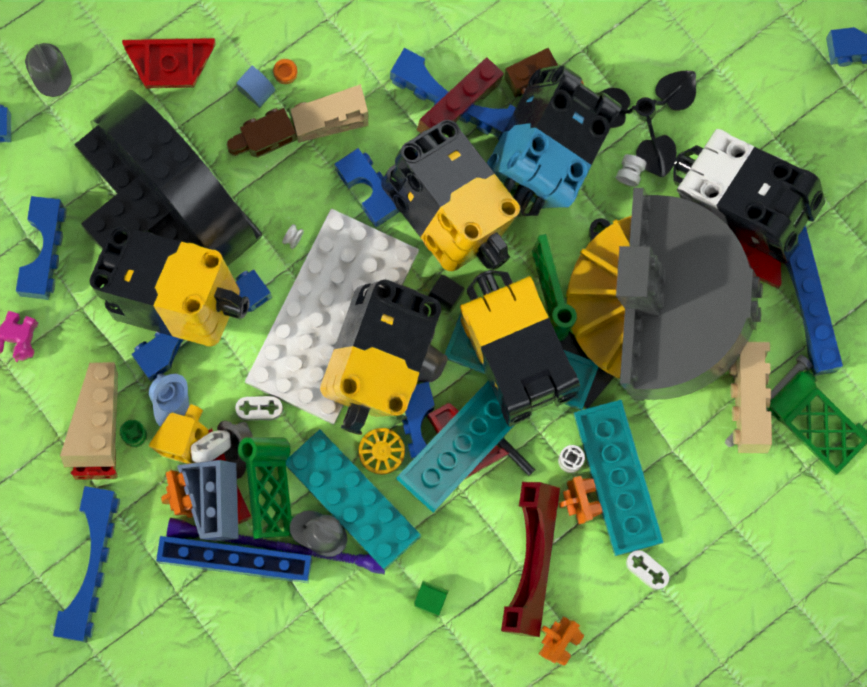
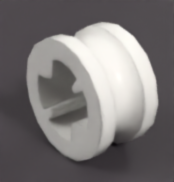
M293 224L285 234L282 243H288L290 248L294 249L301 240L304 230H297L296 225Z

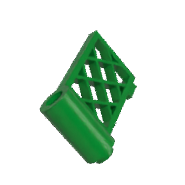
M542 234L537 238L532 249V255L549 320L559 341H563L574 326L577 313L572 306L565 304L547 235Z
M798 371L771 399L770 407L767 410L771 411V415L782 422L834 475H837L867 444V430L860 423L855 425L817 388L815 383L817 380L809 371ZM816 396L823 402V412H811V401ZM797 416H807V430H798L791 422ZM811 416H824V430H811ZM828 416H837L841 420V430H829ZM812 433H824V447H815L812 444ZM829 433H841L842 447H829ZM846 433H854L861 440L856 447H846ZM819 450H825V455ZM829 450H842V461L837 467L829 460ZM846 450H852V451L846 456Z
M246 437L241 440L238 446V453L241 460L246 462L254 539L292 536L290 534V524L294 516H291L286 460L291 453L290 443L284 437ZM275 467L278 469L277 481L272 476ZM256 468L263 474L260 481L256 477ZM267 481L273 487L270 494L264 487ZM277 493L281 497L280 505L274 500ZM260 494L266 500L263 506L259 503ZM270 506L276 512L273 518L267 513ZM280 518L283 521L284 531L277 525ZM263 519L268 524L265 533H262L261 521Z

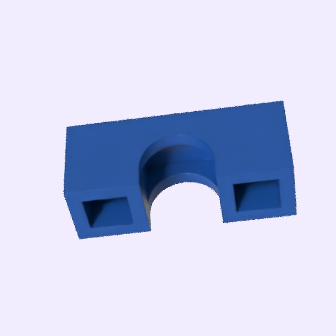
M357 148L336 162L334 167L348 189L359 183L367 184L371 187L372 195L362 202V209L375 228L398 214L399 211L382 189L381 182L384 176L380 171L377 173L372 168L373 161L366 152L362 154L360 149Z

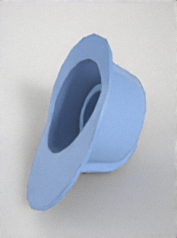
M177 373L169 375L157 374V378L149 388V397L153 403L155 420L161 427L170 413L185 415L189 407L187 381L182 375Z

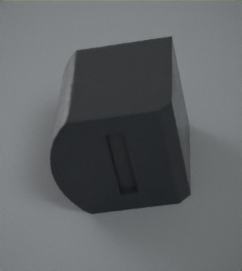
M441 275L428 296L436 299L440 303L441 308L451 313L463 296L465 288L447 276Z

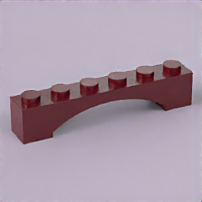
M522 482L519 507H522L526 527L525 561L517 591L509 606H504L502 632L519 636L540 637L560 494L559 487L542 482Z

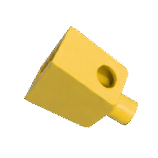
M190 404L184 416L170 413L151 440L149 447L162 457L186 464L196 463L192 460L191 446L208 434V428L199 422L203 410Z

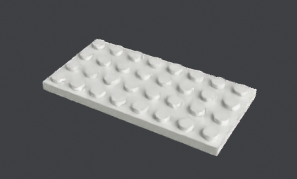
M331 209L245 383L334 425L344 405L325 398L321 393L320 386L354 291L361 285L372 284L384 279L403 285L419 249Z

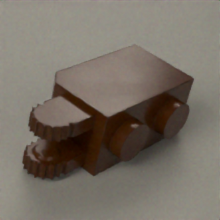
M276 108L268 111L264 117L258 120L253 118L246 121L240 127L241 133L228 139L227 148L230 155L235 157L249 151L251 156L259 158L296 141L297 135L285 109L278 110Z

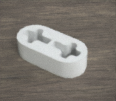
M273 396L243 397L238 400L235 407L239 418L246 421L276 420L283 412L281 401ZM269 402H274V405L279 408L274 410V414L271 415L268 410H261V407H268ZM245 403H249L250 407H258V410H251L249 415H245L244 411L240 410V408L244 407Z
M224 430L213 431L191 446L192 460L196 463L208 462L226 452L231 447L229 432Z
M637 550L628 555L626 559L627 568L653 590H659L668 584V572L648 554ZM641 556L643 558L642 564L647 569L644 570L640 566L634 568L632 566L634 564L632 557L638 558ZM650 570L654 574L662 573L661 579L663 583L653 584V576L648 571Z

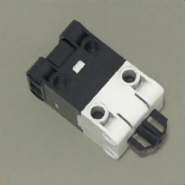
M720 129L714 131L704 148L695 145L681 152L673 165V181L678 186L677 192L680 198L707 208L727 224L739 241L784 264L788 263L799 245L798 236L807 222H813L826 203L820 179L814 173L788 163ZM695 154V155H697L698 157H697V159L695 160V159H693V158H691V157H689V156ZM680 171L686 174V176L681 178L678 176V172Z

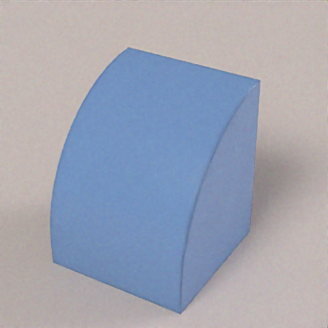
M253 65L236 83L238 91L259 108L275 92L271 82Z

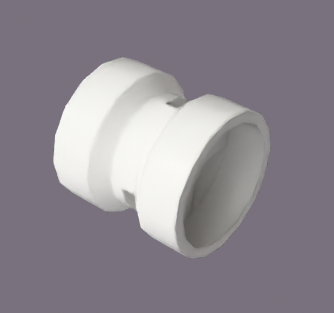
M624 155L622 160L623 167L618 170L616 179L628 186L637 187L641 180L640 173L646 167V161L634 155Z
M575 445L565 447L558 458L560 468L568 473L578 471L585 460L584 452Z

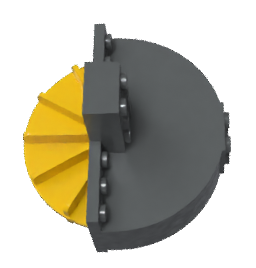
M633 188L632 216L619 221L617 219L612 221V225L600 232L585 249L582 248L580 251L581 255L572 271L566 291L567 304L572 306L577 313V319L572 327V331L585 354L602 370L620 379V384L633 400L677 398L694 393L713 383L736 362L749 341L752 331L756 330L757 322H761V307L758 306V298H762L763 284L760 283V277H757L752 269L741 243L733 231L717 215L707 208L683 198L647 195L644 188Z

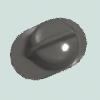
M48 43L36 44L30 49L26 55L25 64L38 91L49 97H56L65 93L71 85L72 75L62 52L58 47Z
M429 345L418 376L419 382L430 383L438 379L448 361V357L432 345Z
M225 420L219 423L217 430H224L230 434L231 447L223 454L226 461L236 463L237 479L245 474L246 462L242 461L239 457L238 446L242 439L253 437L246 422L232 424Z
M303 511L297 514L291 521L290 534L293 539L320 555L333 557L340 554L346 547L348 542L347 533L340 522L333 516L323 515L315 511Z

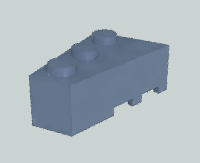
M216 460L177 465L179 473H182L184 477L186 495L190 496L193 506L191 511L200 539L213 541L238 539L236 463Z

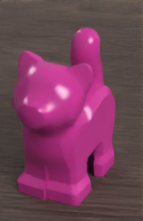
M8 311L4 322L0 326V354L4 350L5 341L16 343L13 349V358H15L16 362L25 361L34 356L35 350L31 346L34 329L38 327L39 323L36 319L25 316L23 324H17L20 314Z

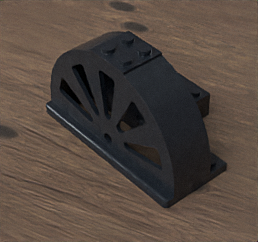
M129 89L92 119L90 123L93 129L74 144L117 193L81 223L85 232L101 250L112 229L118 226H125L216 250L222 255L228 267L261 239L262 232L234 202L196 152L156 109L133 90Z

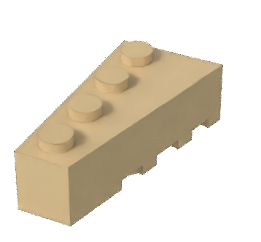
M747 342L739 358L729 368V374L734 375V383H731L730 394L731 398H735V406L732 407V421H736L737 429L733 431V443L738 444V453H768L772 445L771 411H766V408L770 407L771 389L766 388L769 382L770 363H765L767 353L770 352V342Z
M115 362L89 363L60 454L64 467L115 466L118 372Z

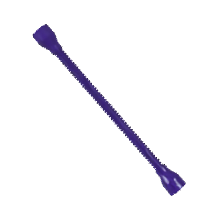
M170 517L167 537L180 539L200 537L196 525H191L183 519ZM239 534L238 539L222 540V542L241 543V545L244 544L245 546L247 544V546L250 545L251 547H263V549L269 548V550L276 551L282 550V552L285 551L286 553H298L311 557L317 556L320 559L326 558L333 561L339 560V562L345 561V563L348 562L349 564L355 563V565L364 567L372 573L385 575V571L369 554L355 556V554L352 555L350 553L349 555V553L341 552L333 557H325L305 546H298V544L279 543V541H270L263 538L254 539V537L241 536V534Z

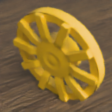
M376 428L369 431L362 438L358 450L359 458L362 465L368 471L379 475L389 474L398 469L402 464L405 456V446L403 440L396 432L388 428ZM379 432H384L382 441L379 440L377 435ZM388 434H391L395 438L392 439L389 443H387V436ZM374 435L376 443L374 444L369 441L368 437ZM398 440L401 448H391V445ZM364 443L370 445L372 449L363 450ZM392 452H401L400 458L398 459L391 455ZM372 453L373 456L365 461L363 454ZM389 458L392 459L393 461L397 462V463H396L393 467H391V468H390V465H389V463H388V459H389ZM374 459L377 460L375 469L368 465ZM381 462L385 463L387 470H379Z

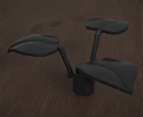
M677 71L666 75L658 82L655 89L656 95L662 101L644 97L639 99L636 106H632L629 110L630 98L624 90L608 88L601 91L621 104L620 113L615 118L611 128L622 126L626 121V114H632L633 112L637 113L640 120L647 121L651 140H644L639 144L636 156L646 161L647 164L644 170L658 177H665L672 170L677 151L674 141L669 136L662 135L655 138L651 121L656 115L655 106H663L667 103L669 108L675 111L685 110L691 106L696 96L695 71Z

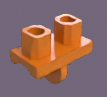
M173 470L166 472L168 486L166 487L167 494L161 497L162 504H170L171 511H174L175 515H186L188 518L193 517L191 511L193 506L190 496L186 495L184 489L186 484L183 474Z
M578 476L566 482L568 490L563 491L565 501L558 503L559 508L567 507L569 516L576 515L578 525L585 524L602 514L600 502L589 503L586 495L596 491L593 478L582 479L581 476Z
M563 616L560 622L557 623L555 621L550 629L543 626L541 631L546 636L541 642L544 646L539 655L553 663L557 662L565 666L571 658V654L565 650L568 643L570 642L577 646L584 638V634L578 629L580 625Z

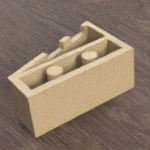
M361 84L308 103H299L290 109L298 143L368 126V110Z

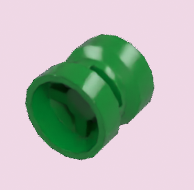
M131 419L122 424L120 436L128 446L137 448L142 446L147 440V431L141 422Z

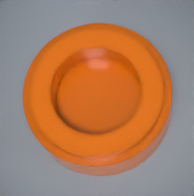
M281 59L276 62L273 68L274 77L281 84H290L297 78V66L292 60Z

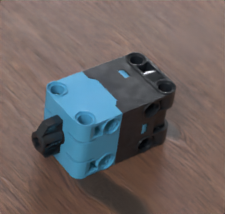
M565 65L541 68L533 73L498 144L486 162L498 179L504 183L503 185L509 193L511 189L515 191L513 198L520 206V211L517 215L519 217L538 216L541 208H567L575 201L594 159L621 110L620 103L604 92L597 93L581 83V76ZM531 201L533 202V205L529 213L526 214L525 210L529 202Z

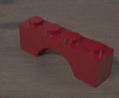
M486 57L420 118L417 131L422 133L444 120H451L456 123L473 104L481 99L484 100L500 85L504 73Z

